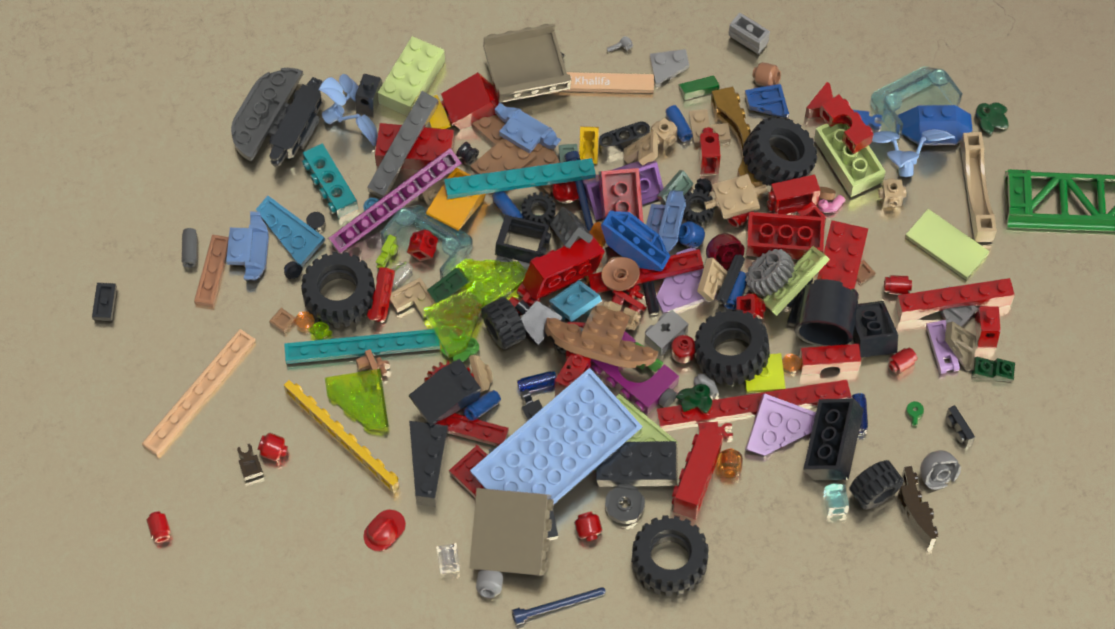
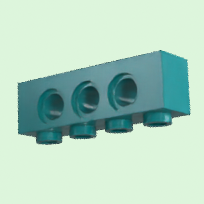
M321 143L303 152L304 160H302V164L306 171L310 170V177L314 185L318 184L320 187L321 197L329 202L327 205L332 214L335 213L339 219L358 210L357 199L324 144Z

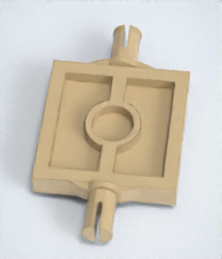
M746 174L712 184L715 199L704 202L706 210L717 207L721 211L723 219L760 209L757 195L768 192L766 184L754 187L749 175Z

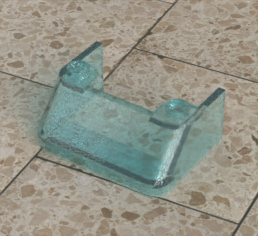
M922 67L873 92L870 103L877 114L882 115V121L891 132L897 133L900 139L903 123L894 111L901 107L902 99L933 84L939 87L951 105L959 107L963 93L945 70Z
M414 205L398 210L381 231L382 246L389 234L396 236L403 226L414 224L422 230L431 231L442 242L444 253L449 255V258L439 269L440 279L458 267L471 251L473 240L470 235L427 215L426 211L428 209L425 207Z

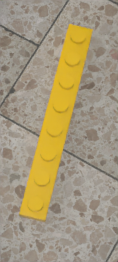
M290 380L284 384L285 393L390 491L395 493L399 489V478L392 471L388 472L381 460L378 458L375 460L367 447H361L353 434H347L340 422L337 420L334 422L326 409H320L317 406V402L310 395L307 397L300 385L297 383L293 384Z

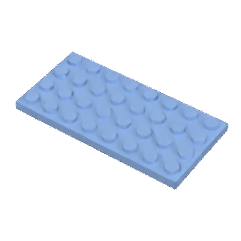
M589 368L472 468L470 472L485 489L551 495V499L554 500L555 504L642 428V425Z

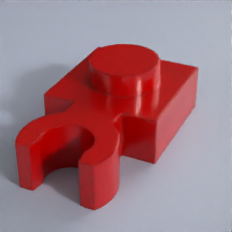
M718 421L698 423L699 432L702 428L723 435V438L727 440L733 438V433L725 432L726 429H732L731 423H725L718 427Z

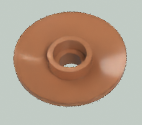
M626 257L610 260L602 270L604 284L616 291L631 288L636 284L640 276L637 263Z

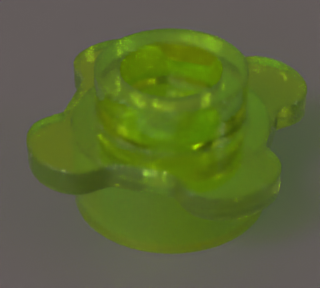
M317 322L314 324V328L309 329V333L313 334L317 340H323L327 336H332V331L329 330L328 324L324 322Z

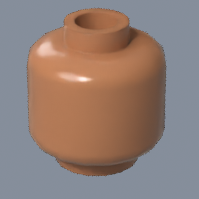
M761 62L754 68L752 76L755 78L757 85L766 87L777 85L780 82L781 71L777 65Z

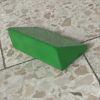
M712 75L681 83L679 88L685 101L712 94V91L720 89V85L715 76Z

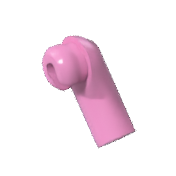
M838 195L832 202L822 199L818 202L819 209L823 213L836 212L845 202V198Z

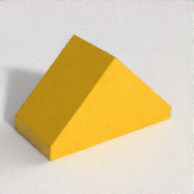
M580 126L579 155L581 160L592 158L593 164H597L599 127Z

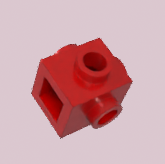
M429 230L414 232L410 237L407 253L419 261L431 259L436 251L438 238Z
M746 294L745 296L737 297L736 310H743V313L749 312L753 314L754 318L764 319L766 306L763 299L756 296V294Z

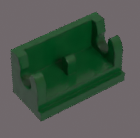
M456 267L427 289L437 305L443 303L470 282L464 275L465 272L462 268Z

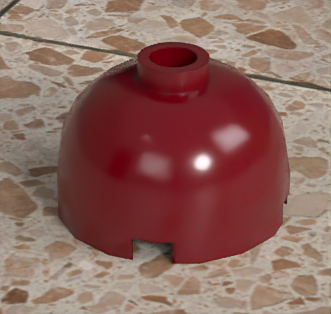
M728 233L715 236L706 247V257L714 258L726 271L729 270L736 254L744 256L745 247L741 241Z

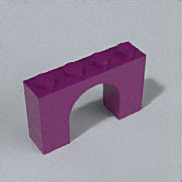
M627 332L624 333L623 341L636 343L633 337ZM591 358V370L597 376L600 375L605 379L609 387L617 389L621 396L626 400L629 399L639 411L644 412L646 415L659 404L661 395L667 389H674L679 383V375L665 364L649 380L635 383L626 380L620 374L619 366Z

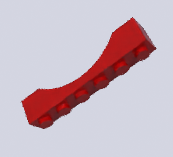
M1007 278L898 295L895 306L899 322L920 319L926 315L954 307L1008 306L1012 304L1015 294L1011 279Z

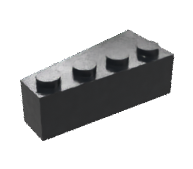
M409 421L416 504L436 507L449 437L448 426L438 424L429 426L428 423Z

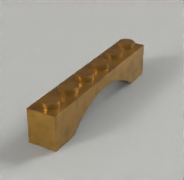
M733 86L712 91L711 102L716 116L728 123L737 135L743 149V144L751 130L749 124H746L744 120L746 118L745 111L739 105V93H735ZM743 156L738 168L737 177L748 174L754 187L762 186L763 182L757 181L754 178L755 175L748 171V165H745L743 159L745 156Z

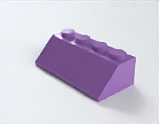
M655 160L643 166L637 161L613 169L639 168L642 205L659 199L657 196L664 188L658 164ZM598 174L595 178L582 180L587 201L595 220L602 218Z

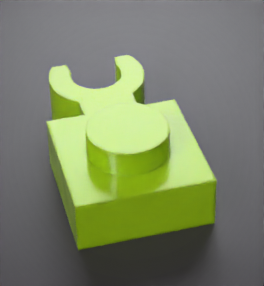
M389 234L381 249V254L376 260V268L385 267L391 256H395L399 246L395 236Z

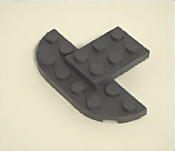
M280 68L281 70L268 72L261 76L251 88L236 113L231 126L233 143L237 151L246 159L252 161L267 135L272 136L276 134L279 121L284 119L286 115V109L289 105L287 101L302 78L303 70ZM316 116L299 147L303 150L319 123V116Z

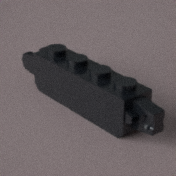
M312 77L307 85L302 84L301 88L296 90L294 101L288 105L284 119L279 121L276 134H273L270 138L271 153L269 157L274 167L280 166L285 158H293L323 104L319 90L322 80Z

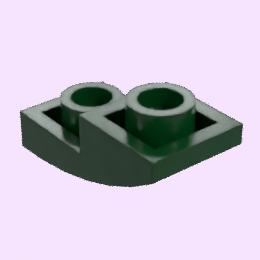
M975 357L972 377L995 381L1014 380L1015 362L1000 358L993 361Z

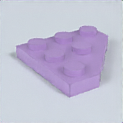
M689 248V249H686V250L677 252V254L685 253V252H689V251H693V250H696V249H695V248ZM703 269L664 279L657 294V301L662 314L668 313L671 309L676 312L707 301L697 292Z
M763 394L745 450L765 456L811 433L816 412Z

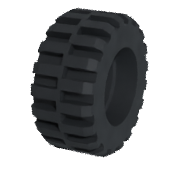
M769 117L760 121L745 140L744 148L742 149L743 156H745L743 158L745 165H748V171L755 175L754 178L757 181H762L763 185L771 186L774 183L805 177L814 169L817 162L815 142L813 138L809 137V132L803 130L799 123L795 124L793 120H785L784 117ZM771 146L777 147L780 150H782L788 157L789 161H786L777 156L772 150Z
M332 252V255H327L326 253L321 255L322 258L320 260L316 258L312 261L313 266L309 265L305 270L306 274L302 277L301 290L308 313L313 315L317 322L322 320L323 325L329 326L333 324L334 328H339L340 325L348 327L351 326L350 323L355 322V324L360 322V317H366L368 309H372L375 291L373 273L368 268L367 263L364 260L360 261L356 255L351 257L348 252H343V254ZM335 279L349 280L357 287L351 296L343 300H330L321 294L322 288L328 282Z
M728 309L723 313L721 311L716 312L715 316L706 318V323H701L695 335L694 342L698 365H700L703 373H707L708 378L711 380L715 378L718 383L723 384V382H727V385H733V383L737 382L738 384H743L745 380L751 381L755 378L754 375H760L763 372V368L768 364L770 348L767 329L758 317L754 318L753 314L749 312L743 313V310L738 309L736 311ZM728 339H741L749 344L745 351L737 355H724L715 350L721 342Z
M664 515L661 520H658L656 517L651 519L650 525L645 523L642 526V531L637 532L632 546V568L634 573H637L639 582L644 581V587L648 590L651 587L654 588V593L660 595L661 592H666V596H672L673 592H677V595L684 594L685 589L690 591L694 588V584H699L702 580V575H705L709 557L706 537L704 533H699L700 528L697 525L691 526L690 520L685 518L682 521L680 516L674 515V518ZM675 542L686 549L689 554V560L680 568L665 569L653 561L651 551L660 543Z

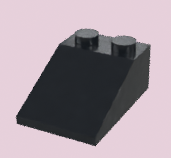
M884 301L860 303L857 306L853 340L854 344H859L861 358L889 355L898 352V332Z
M458 359L430 377L410 393L409 398L429 426H432L479 400L481 387L462 361Z

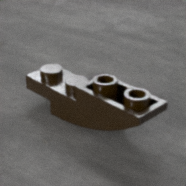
M912 466L904 467L902 473L904 486H901L898 492L902 508L917 534L929 546H933L936 538H938L937 527L933 526L932 522L934 520L933 509L929 508L928 501L922 502L921 491H918L916 486L918 484L917 473L913 472Z

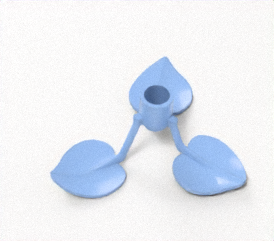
M342 74L339 77V82L332 77L324 80L319 90L327 94L335 102L331 107L322 112L325 122L332 124L337 120L342 122L343 120L356 118L357 126L374 147L377 143L378 132L375 124L368 116L356 114L342 117L344 114L342 106L351 97L356 102V92L359 87L357 83L346 74Z
M942 130L922 132L923 137L916 152L900 151L895 140L899 139V135L895 132L873 133L872 141L876 143L892 142L895 150L887 152V156L899 167L898 175L909 177L913 176L914 164H917L924 141L955 139V136Z

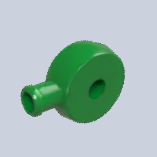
M917 401L910 402L906 407V414L912 419V425H918V419L924 414L923 405Z

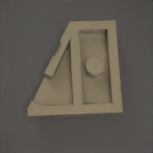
M953 321L946 323V343L966 371L974 370L976 336Z

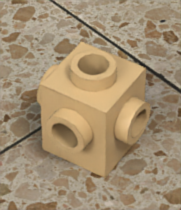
M664 117L661 121H656L652 125L651 131L654 130L658 134V147L664 151L677 140V127L672 121L669 122Z
M891 178L883 180L881 188H878V196L882 200V208L901 207L903 198H906V187L902 186V179L896 180Z

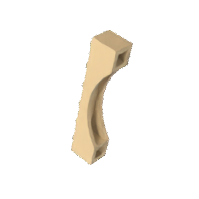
M982 132L963 133L960 147L974 241L993 242L997 229L986 185Z

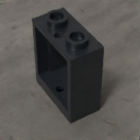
M505 215L496 241L495 255L530 263L535 257L546 255L547 248H545V244H549L551 239V233H548L549 225ZM510 231L540 238L537 251L506 244Z

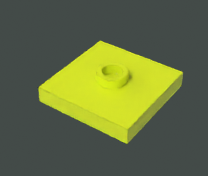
M781 353L770 354L768 364L763 368V372L760 375H754L755 378L751 381L745 380L746 394L786 389Z

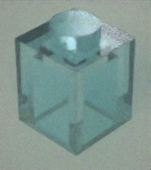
M832 483L826 486L824 499L827 515L847 514L849 502L845 484Z

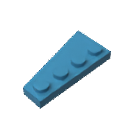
M267 196L256 208V211L260 212L262 219L294 260L302 267L325 241L321 234L270 196Z

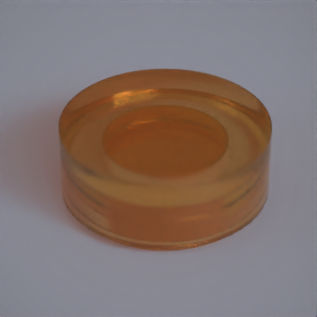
M301 312L295 318L296 326L300 331H310L315 325V319L309 312Z
M788 354L782 359L784 372L795 374L800 370L801 362L797 355Z

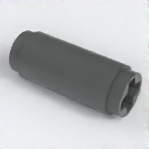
M186 228L182 233L181 262L186 268H193L197 263V233L193 228Z

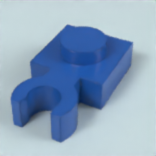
M853 110L859 113L865 125L870 126L874 130H881V124H877L875 121H881L882 115L869 116V111Z

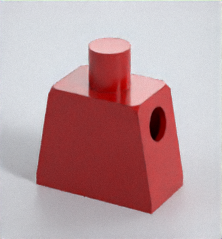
M706 127L702 130L699 137L700 175L719 174L721 159L719 134L714 133L713 128Z
M980 306L976 311L977 348H997L1001 332L998 306Z

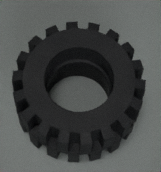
M502 296L481 308L484 324L499 347L506 350L526 338L523 322L508 299Z
M884 460L871 465L853 480L849 490L861 507L866 510L877 507L891 498L901 488L904 479L889 460Z

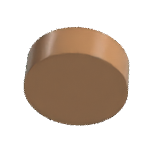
M820 187L819 198L824 200H833L835 198V190L828 187Z

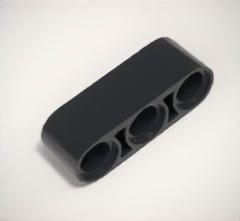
M640 121L601 134L598 147L600 154L611 156L623 152L624 148L650 133L649 124Z

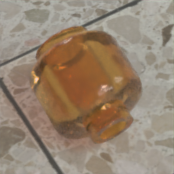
M732 448L721 451L717 458L718 472L723 477L729 479L741 474L743 469L742 454Z

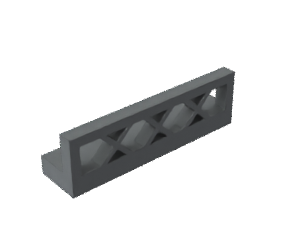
M563 206L549 224L568 248L572 246L578 236L588 243L593 239L592 234L581 220Z

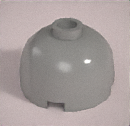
M943 450L927 454L920 465V474L924 483L930 489L936 490L945 488L947 486L945 483L950 480L954 482L961 471V466L957 459L949 452Z

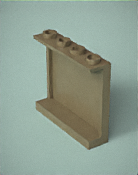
M542 24L539 27H526L518 31L510 30L502 34H490L484 37L483 48L499 103L570 89L572 80L570 74L567 75L555 34V24Z
M477 488L469 569L544 575V571L547 572L548 569L546 551H549L550 540L547 539L548 531H551L552 520L549 519V516L554 506V500L551 499V495Z

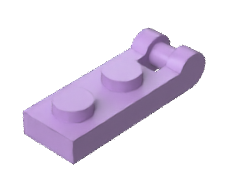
M946 320L927 323L926 329L939 373L944 374L949 370L953 372L959 371L958 359L945 341ZM949 358L950 363H945L944 359Z

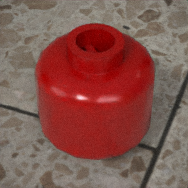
M688 335L677 336L671 345L673 359L679 363H688L693 360L696 354L693 338Z
M267 433L266 436L262 435L257 450L260 451L261 457L277 461L280 456H285L288 446L285 445L283 437Z
M592 511L577 515L578 519L574 521L578 537L586 539L587 542L597 540V535L603 531L599 516L593 514Z

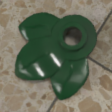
M994 102L990 105L981 103L977 106L976 117L980 120V126L986 133L991 134L994 127L1007 129L1009 126L1008 119L1004 115L1008 109L1003 104Z
M697 384L692 388H685L676 395L677 399L682 400L683 412L698 406L700 411L707 413L713 403L710 398V388L705 384Z

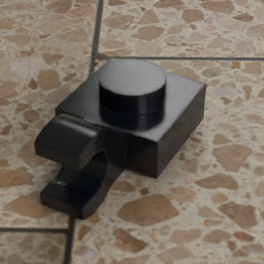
M525 389L520 392V397L525 406L521 407V411L528 421L543 407L539 399L533 402L529 390Z

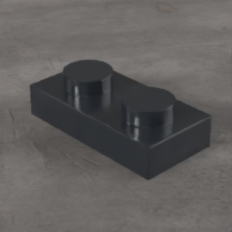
M97 282L92 312L93 320L112 321L117 291L116 283Z
M954 405L948 408L946 421L956 431L958 441L960 443L963 442L966 448L973 445L975 435L957 407Z

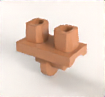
M371 349L365 351V356L356 359V366L359 371L369 369L370 372L362 375L364 386L375 385L376 389L381 388L382 376L388 374L386 370L390 367L389 361H382L381 357L376 358L375 361Z

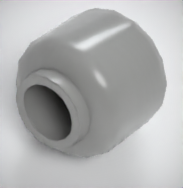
M480 570L478 572L476 590L481 596L493 598L501 592L503 583L502 573L489 570Z

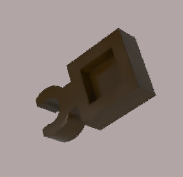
M247 444L249 450L245 453L241 451L240 447L237 448L238 454L242 458L238 462L245 481L264 475L258 456H252L253 449L251 444Z

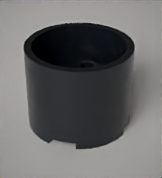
M829 279L814 280L813 284L805 285L800 295L795 325L796 335L803 341L817 346L849 344L853 339L859 300L858 292L855 289L850 290L844 287L843 282Z

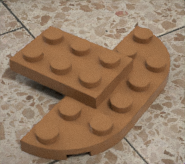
M497 115L488 118L483 117L472 123V127L493 146L470 166L476 175L560 163L552 149L546 148L539 143L531 153H528L501 137L499 131L506 123ZM552 184L538 186L549 197L553 194Z
M595 305L592 308L584 328L576 324L561 322L557 318L547 317L545 332L547 336L551 335L556 345L567 351L624 368H636V366L642 364L649 366L656 361L659 351H655L651 347H642L631 341H623L622 338L628 326L630 315H626L622 311L607 309L602 305Z

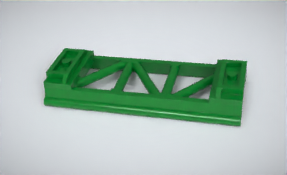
M1016 169L1005 171V178H1008L1009 198L1007 228L1115 232V206L1106 214L1104 182H1115V175L1031 172V170ZM1031 179L1050 180L1032 199ZM1074 181L1097 182L1098 211ZM1059 183L1061 214L1033 213V209ZM1067 185L1091 215H1069Z

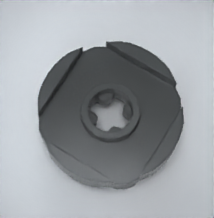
M620 484L612 491L610 490L606 496L605 509L608 517L615 522L621 524L635 523L644 512L645 499L633 485ZM627 500V503L631 505L623 508L619 503Z

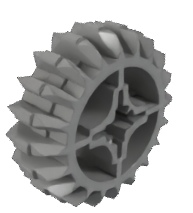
M782 249L769 250L766 254L762 253L761 257H757L755 262H752V266L748 267V272L745 274V280L750 290L758 296L772 295L774 291L778 292V289L783 288V285L788 283L789 278H792L795 265L790 255Z

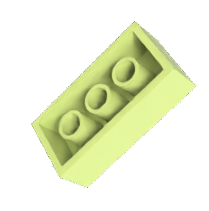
M412 36L378 91L379 104L408 116L421 91L427 93L445 63V50Z
M826 123L816 128L814 140L850 197L881 184L886 171L870 146L868 145L853 154L842 141L844 132L849 127L841 123L830 127Z

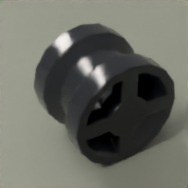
M464 142L456 152V156L459 159H464V163L467 165L472 164L479 155V150L472 148L468 142Z

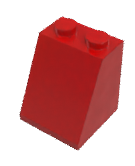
M478 72L441 93L443 99L441 103L444 109L448 111L449 116L447 118L452 126L455 125L460 130L471 127L472 123L483 117L488 118L497 115L495 108L499 102L493 84Z

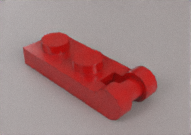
M385 267L379 268L376 276L377 283L373 294L372 309L367 313L370 320L380 323L386 320L395 270Z

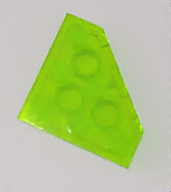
M464 259L456 266L462 268L465 272L464 275L470 280L464 287L482 307L502 296L508 297L523 283L525 273L527 272L519 261L500 262V260L478 261Z
M476 285L424 308V313L448 358L467 350L481 314L484 300Z
M380 369L325 377L327 397L333 402L338 403L350 416L360 421L367 430L389 427Z

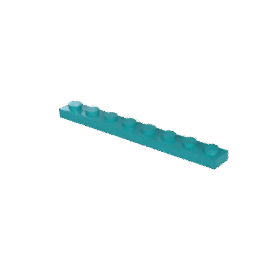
M590 158L444 179L447 199L592 179L596 177L593 160Z
M438 329L284 343L286 364L362 357L365 356V351L370 349L373 356L440 349Z

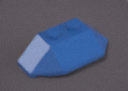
M918 105L897 115L898 133L906 136L918 145L924 131L942 130L955 136V139L926 140L923 142V145H956L961 141L963 133H971L973 131L971 114L956 105Z
M608 212L601 224L606 244L622 257L635 261L639 268L662 271L670 255L666 251L660 235L630 212Z

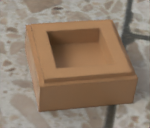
M865 260L861 261L857 281L860 285L876 275L875 271Z
M280 308L270 319L269 323L285 334L297 320L289 312Z

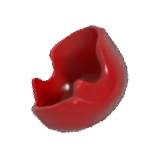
M574 181L552 184V193L558 202L569 204L579 199Z

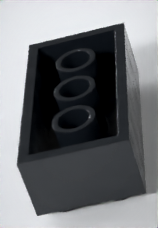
M854 398L819 399L803 468L813 480H849L864 411Z
M676 441L625 442L597 467L598 486L616 487L620 484L633 486H678V447Z

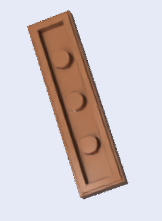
M212 234L194 300L195 304L214 307L227 258L229 237Z

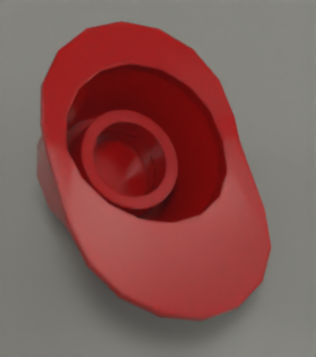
M391 509L380 512L364 530L363 538L368 548L374 551H382L389 548L405 530L406 522L404 516L400 512Z

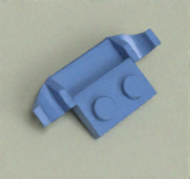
M501 103L495 108L497 116L506 123L499 131V135L526 152L531 153L538 143L546 148L554 149L561 141L560 138H557L556 133L551 127L539 122L521 111V109L505 107Z
M671 190L668 194L666 205L651 204L646 223L648 227L660 235L668 253L678 242V235L686 207L683 191Z
M250 211L249 228L230 227L226 262L227 265H245L244 280L246 281L257 280L262 275L264 269H266L269 233L260 212Z

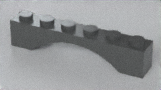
M421 91L367 187L368 192L379 198L389 193L409 152L438 107L439 101L437 98Z

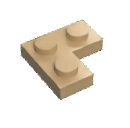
M707 109L689 111L694 146H699L700 134L706 127L713 128V132L719 134L720 144L731 142L728 123L710 125Z
M653 130L624 148V160L628 164L638 160L642 166L648 162H653L658 157V134Z
M707 258L697 290L707 301H714L716 291H720L727 271L714 258Z
M421 277L391 293L390 303L397 313L413 304L423 319L431 315L433 310H440V306L437 305L427 291L428 288Z

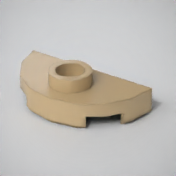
M472 355L469 359L475 381L481 387L480 393L489 389L490 383L493 381L492 371L488 364L485 365L480 360L481 357Z

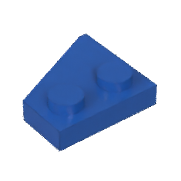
M781 84L745 90L749 110L789 118V111Z

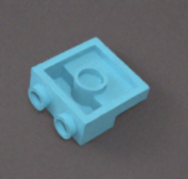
M580 280L549 300L551 307L556 313L561 315L562 319L567 318L571 322L602 301L598 293Z

